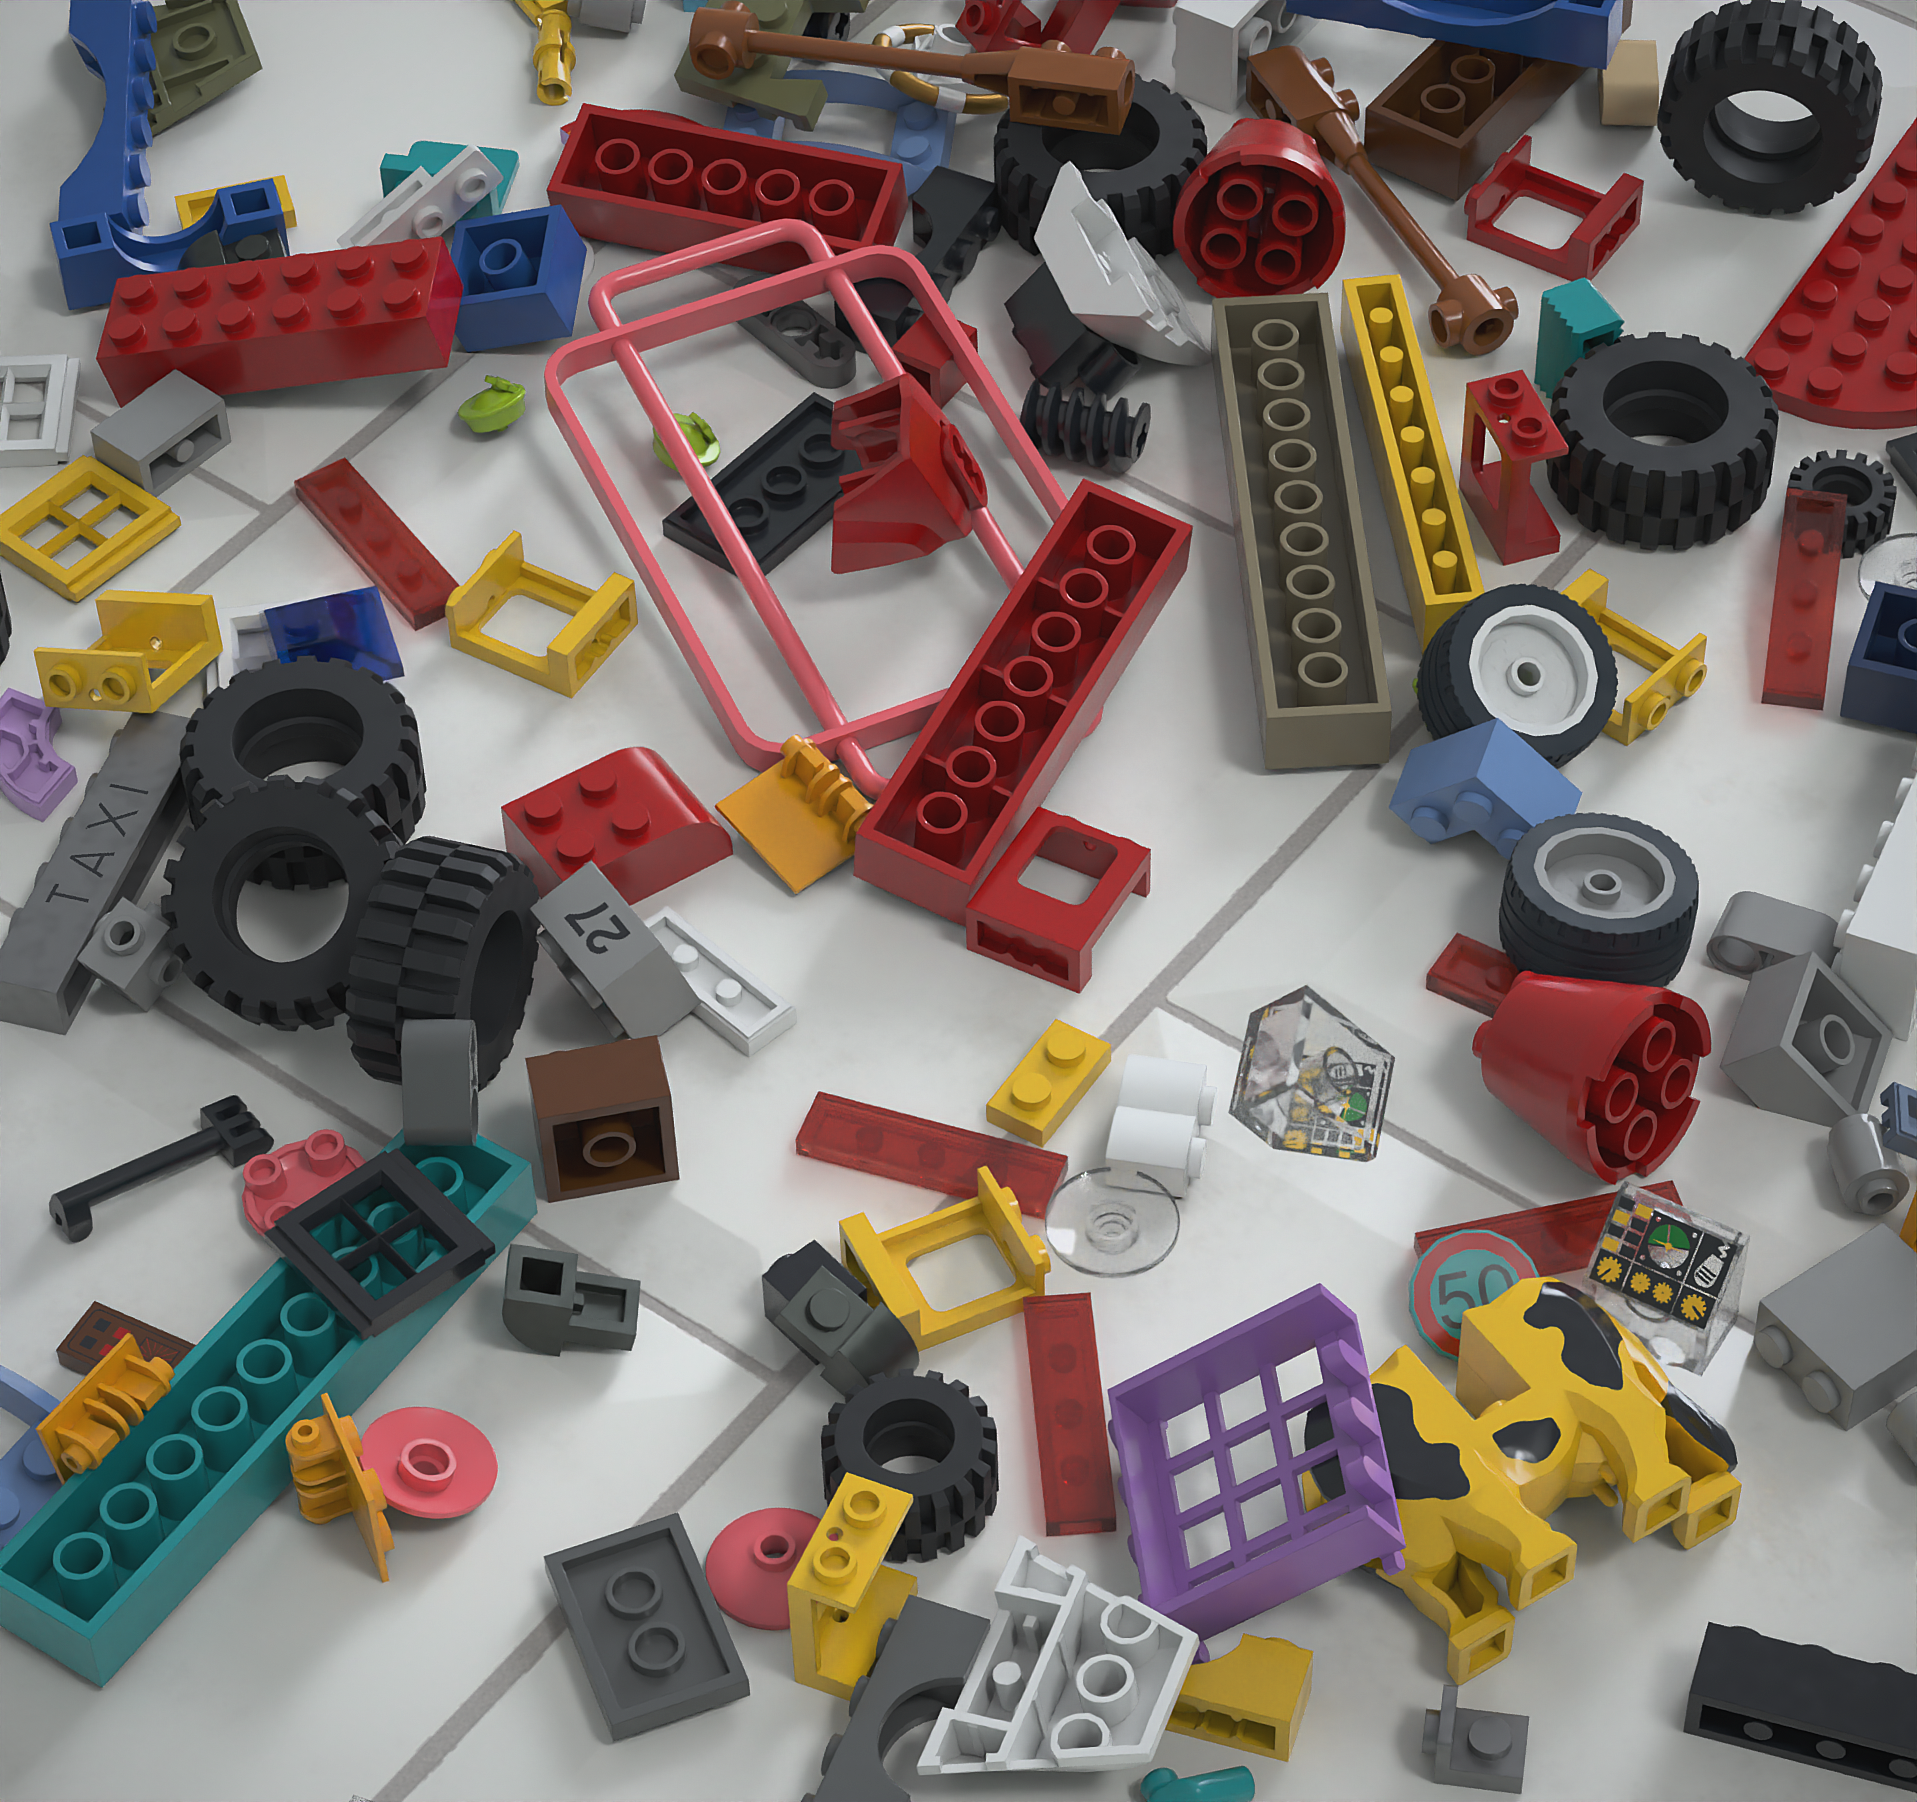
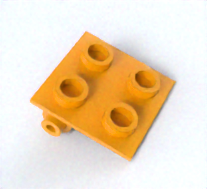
M795 734L787 739L780 748V752L785 756L784 759L715 804V808L795 894H798L855 854L856 832L874 805L869 803L854 788L852 781L848 777H844L840 773V769L817 749L812 739L807 738L803 740L798 734Z
M127 1333L36 1428L62 1485L74 1473L82 1474L87 1468L97 1469L101 1465L102 1459L115 1445L130 1434L128 1424L137 1426L144 1419L141 1408L149 1411L161 1397H165L171 1391L170 1381L175 1376L172 1367L159 1357H154L150 1362H146L134 1336L130 1333Z
M328 1393L322 1394L321 1400L324 1415L311 1420L298 1421L287 1433L285 1439L291 1462L290 1467L294 1487L298 1497L299 1511L305 1519L319 1525L326 1524L333 1518L352 1512L382 1583L389 1581L384 1552L395 1549L387 1520L382 1512L383 1509L387 1508V1503L381 1483L374 1468L361 1471L358 1457L364 1453L351 1416L347 1415L338 1418Z

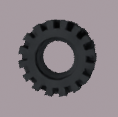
M1837 449L1836 458H1830L1827 450L1817 452L1815 462L1807 456L1800 461L1799 468L1794 466L1787 486L1784 525L1786 529L1791 528L1790 537L1795 542L1804 538V549L1813 552L1817 546L1823 547L1822 556L1830 558L1833 556V550H1842L1843 559L1853 558L1855 548H1858L1862 555H1866L1872 552L1873 544L1880 547L1886 540V534H1890L1897 487L1893 486L1894 478L1890 472L1883 474L1884 465L1877 460L1869 466L1866 465L1868 455L1859 452L1854 460L1846 458L1847 450ZM1838 500L1855 506L1836 507L1825 503V501Z

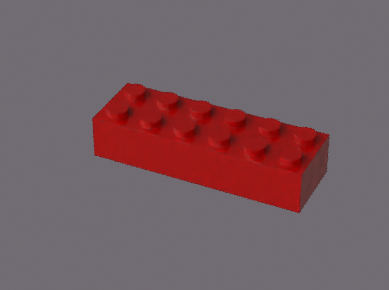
M583 103L546 189L550 206L562 205L579 236L664 253L676 252L766 222L785 218L802 220L814 226L824 236L835 256L875 245L893 247L909 206L902 163ZM788 241L717 262L776 275L813 264L801 245Z
M442 236L407 239L401 242L363 247L353 246L340 250L309 254L300 253L279 258L256 261L246 260L233 264L202 268L193 267L179 271L118 278L96 360L120 408L175 369L218 396L446 368L448 367L464 286Z

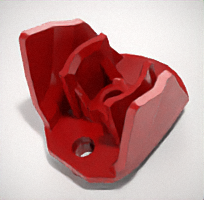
M906 373L868 390L834 402L831 423V446L839 450H856L863 470L839 476V485L843 490L844 496L833 505L831 571L834 574H844L896 564L928 556L947 542L967 537L973 529L971 511L984 508L988 504L985 479L977 461L954 424L950 423L919 382L910 373Z

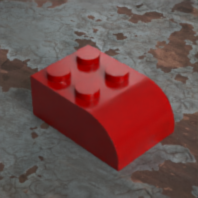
M629 747L610 753L501 806L506 851L515 854L531 870L534 876L532 882L537 886L541 899L592 860L628 905L631 906L733 855L732 841L727 831L656 751L645 747Z

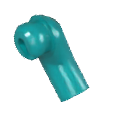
M1243 1765L1181 1779L1178 1778L1174 1770L1163 1767L1154 1769L1143 1778L1140 1791L1147 1800L1146 1802H1251L1255 1794V1784L1251 1772Z

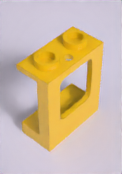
M514 530L497 549L488 552L477 571L463 586H458L453 590L445 604V615L448 620L452 648L571 699L638 624L634 580L614 572L597 591H594L525 562L521 533ZM516 595L529 597L574 616L546 647L547 655L541 657L524 652L489 637L480 631L507 600Z
M1589 568L1560 594L1567 595L1572 601L1575 600L1579 603L1580 607H1584L1590 616L1594 617L1597 625L1601 626L1603 634L1607 636L1609 646L1611 645L1613 651L1619 652L1653 672L1646 681L1624 699L1623 714L1612 709L1613 712L1602 729V732L1628 746L1646 729L1649 731L1654 730L1663 721L1668 710L1683 696L1690 697L1700 688L1707 673V666L1704 664L1707 636L1698 633L1682 649L1674 648L1606 608L1609 579Z
M106 590L95 599L103 635L86 650L37 647L33 652L46 707L153 713L223 651V645L212 595ZM148 668L167 669L151 683ZM94 689L98 690L100 696L95 694Z
M987 1166L977 1169V1197L876 1234L864 1212L839 1221L842 1265L867 1288V1301L872 1309H875L882 1302L900 1320L914 1340L918 1352L1045 1303V1274L1051 1272V1263L1046 1247L1038 1235L1035 1234L1029 1237L1021 1224L1022 1215L1015 1195L1007 1186L1000 1189ZM982 1234L989 1236L1015 1277L1016 1281L1014 1284L947 1311L941 1312L932 1309L908 1270L907 1263L916 1257L974 1235Z
M846 1472L787 1583L795 1682L850 1701L858 1679L862 1675L871 1677L878 1662V1659H876V1647L883 1625L888 1618L898 1619L909 1594L914 1596L918 1594L916 1576L881 1565L913 1503L912 1494ZM831 1534H838L837 1541H832L828 1538Z

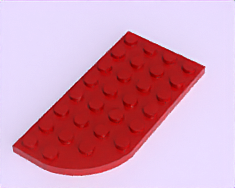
M1917 117L1744 358L1757 371L1756 376L1761 375L1773 393L1772 399L1780 411L1811 422L1850 429L1877 430L1917 426Z

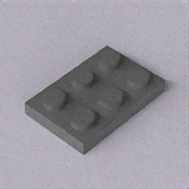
M678 1512L543 1556L547 1577L613 1741L750 1696L748 1676Z

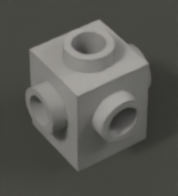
M124 897L120 899L111 912L105 914L98 921L91 940L77 957V960L101 983L146 1012L149 1011L163 990L176 982L183 972L182 967L184 965L181 958L173 954L165 934L172 930L171 923L161 916V907L149 902L143 910Z

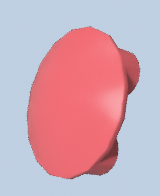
M329 1129L316 1131L308 1139L286 1144L271 1154L257 1155L246 1163L243 1170V1177L246 1183L242 1194L245 1217L256 1232L264 1237V1233L275 1226L274 1221L365 1164L366 1161L356 1149L345 1145L344 1138L339 1132Z

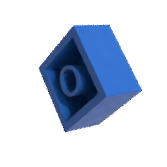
M561 204L456 221L450 256L464 288L454 333L466 352L572 336L587 248Z

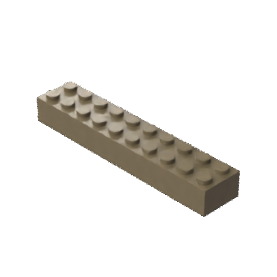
M1328 292L1213 298L1211 356L1265 770L1389 763L1392 707Z

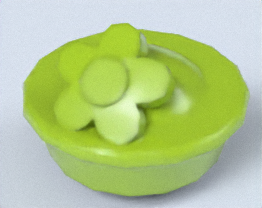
M486 375L484 381L492 384L491 388H487L465 401L460 406L457 414L461 420L469 425L473 432L483 433L493 430L501 432L508 428L507 425L516 421L524 414L526 410L524 401L526 390L523 385L510 383L509 380L498 376Z
M694 412L689 416L674 413L677 422L704 469L717 462L721 453L720 445L707 422ZM653 427L654 438L652 444L655 454L667 467L679 472Z

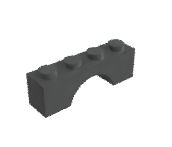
M909 1594L898 1619L888 1618L883 1625L876 1647V1659H878V1662L871 1677L862 1675L854 1687L849 1704V1717L852 1718L844 1735L835 1733L826 1747L821 1765V1774L824 1778L816 1795L806 1793L801 1802H911L910 1795L900 1788L887 1774L883 1767L884 1759L894 1743L906 1732L920 1724L938 1719L942 1707L954 1710L990 1630V1619Z

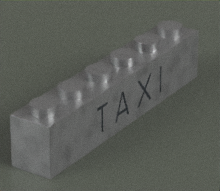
M154 711L153 713L132 712L124 729H118L113 735L109 755L99 773H93L90 776L82 804L75 816L69 817L65 821L61 830L59 845L49 862L41 864L35 877L34 889L24 907L17 908L11 918L8 936L0 948V1021L66 1036L97 979L77 960V957L91 940L98 921L105 914L111 912L122 897L137 905L188 810L179 751L181 740L186 734L185 727L190 718Z

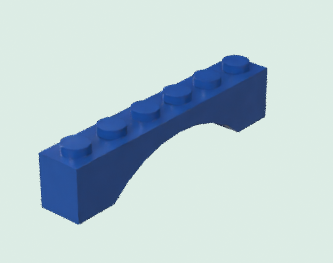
M70 0L69 34L88 71L105 83L106 104L103 121L93 145L77 169L60 186L58 221L106 212L119 227L142 236L143 227L149 225V211L144 198V189L151 185V174L146 160V148L152 147L153 138L147 117L148 109L154 108V95L149 82V71H153L156 68L155 55L151 45V34L157 32V20L153 6L148 0Z
M1286 0V12L1309 16L1314 19L1338 21L1370 29H1382L1415 35L1420 38H1432L1465 44L1475 48H1487L1520 54L1530 58L1537 57L1575 64L1580 67H1592L1607 70L1622 34L1623 0Z

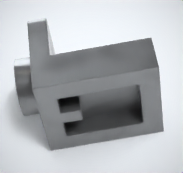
M1444 1684L1441 1710L1426 1709L1422 1753L1436 1754L1433 1783L1521 1794L1529 1716L1456 1707L1458 1686Z

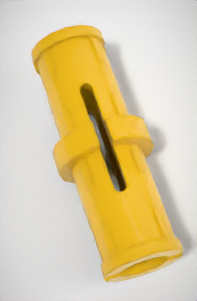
M553 9L543 12L541 14L542 20L539 18L537 20L538 43L533 50V65L538 71V98L545 104L557 106L568 101L567 95L570 97L572 95L571 71L576 64V52L570 42L571 18L565 12Z

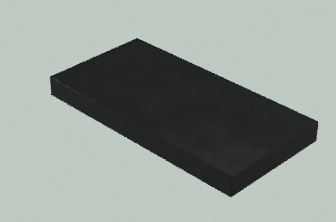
M815 392L711 479L765 576L833 518V505L844 496L843 490L839 485V476L863 470L856 450H839L831 446V423L834 402ZM693 496L689 497L662 520L663 535L738 577Z

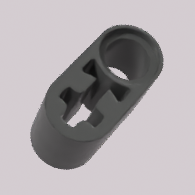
M405 1019L401 1040L403 1131L406 1146H475L478 1134V1072L475 1021L463 1019Z

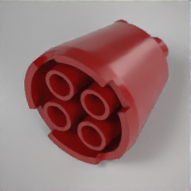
M1239 119L1220 138L1186 180L1175 207L1173 222L1175 248H1178L1188 269L1197 278L1196 284L1216 298L1303 294L1314 286L1318 289L1332 275L1339 263L1344 248L1346 213L1340 192L1317 151L1316 141L1311 136L1279 120Z
M1523 971L1514 979L1510 992L1499 1005L1492 1020L1485 1021L1477 1029L1472 1043V1051L1474 1056L1481 1059L1483 1081L1493 1096L1582 1171L1607 1183L1616 1185L1617 1180L1628 1177L1635 1172L1647 1177L1671 1155L1684 1137L1701 1102L1691 1097L1700 1057L1704 1058L1711 1053V1033L1706 1015L1697 1002L1663 987L1538 975L1531 971Z

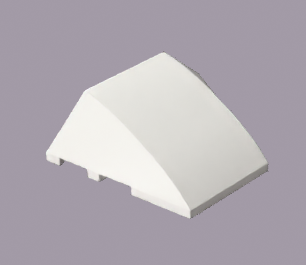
M1069 161L1062 166L1034 240L1071 313L1095 333L1110 342L1146 357L1186 366H1204L1212 361L1211 352L1175 284L1135 237L1127 241L1110 207L1103 199L1096 202L1091 197L1082 180L1081 173L1072 162Z
M1019 1535L994 1590L999 1609L954 1710L942 1707L916 1766L918 1775L985 1771L1096 1772L1134 1768L1151 1762L1199 1647L1198 1634L1128 1595L1120 1598L1091 1583L1088 1580L1087 1572L1073 1564L1068 1569L1040 1554L1037 1544Z

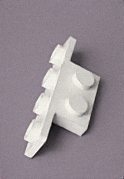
M470 144L433 177L420 166L336 241L342 249H347L353 246L363 247L401 242L407 239L439 237L500 184L504 177L476 145Z

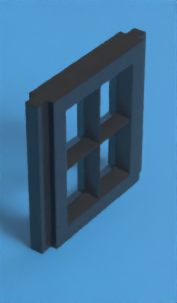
M397 1148L389 1153L386 1151L380 1153L274 1221L275 1226L264 1233L265 1242L362 1341L371 1335L375 1338L486 1264L485 1260L496 1253L495 1244ZM383 1187L410 1214L379 1233L353 1206ZM342 1214L368 1242L340 1260H337L311 1233ZM422 1225L449 1253L418 1273L391 1245ZM381 1253L407 1281L376 1300L349 1272L376 1254Z

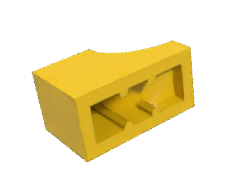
M1243 1633L1240 1644L1228 1654L1206 1663L1190 1666L1165 1730L1288 1762L1311 1693L1313 1651L1299 1648L1292 1642L1282 1638L1270 1637L1264 1639Z

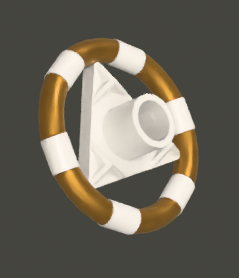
M912 23L893 25L878 33L871 44L894 48L903 44H913L911 50L965 56L968 53H979L955 25L952 24L930 25ZM875 68L892 87L913 99L937 109L972 115L1002 113L1010 109L1009 97L965 83L959 78L913 73L912 75L904 71Z

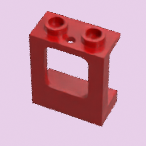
M969 0L955 27L979 53L1019 50L1021 46L1041 48L1042 44L1046 41L1058 40L1065 43L1074 53L1091 54L1121 0H1059L1041 32V45L1004 37L1005 30L1022 0H1005L1003 6V0Z
M1524 135L1509 153L1503 152L1498 157L1493 171L1481 184L1476 183L1470 189L1464 204V213L1468 215L1467 240L1571 282L1584 277L1591 282L1640 224L1644 180L1623 173L1606 194L1597 192L1531 166L1532 137ZM1524 196L1583 219L1566 243L1558 249L1543 247L1500 230L1493 225L1515 199Z
M1523 370L1466 383L1459 489L1503 566L1557 553L1560 548L1561 535L1532 487L1530 474L1531 463L1568 454L1569 447ZM1501 420H1506V421H1508V422H1507V423H1501V422H1499V421H1501ZM1487 427L1499 448L1501 461L1483 465Z
M1037 806L965 907L967 950L1080 994L1092 977V948L1131 892L1145 898L1150 893L1151 849L1141 846L1128 838L1118 837L1081 823L1071 816L1060 815ZM1035 856L1100 880L1088 899L1079 905L1068 904L1027 888L1018 882Z

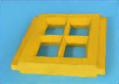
M82 455L0 514V556L68 601L74 600L79 602L180 527L181 520L180 516L173 513L171 507L92 456L86 457ZM92 487L108 496L107 499L79 519L63 510L64 507ZM122 506L139 516L109 539L93 529ZM51 517L67 526L66 529L37 550L21 540ZM80 537H84L98 546L69 569H65L52 560L54 556Z

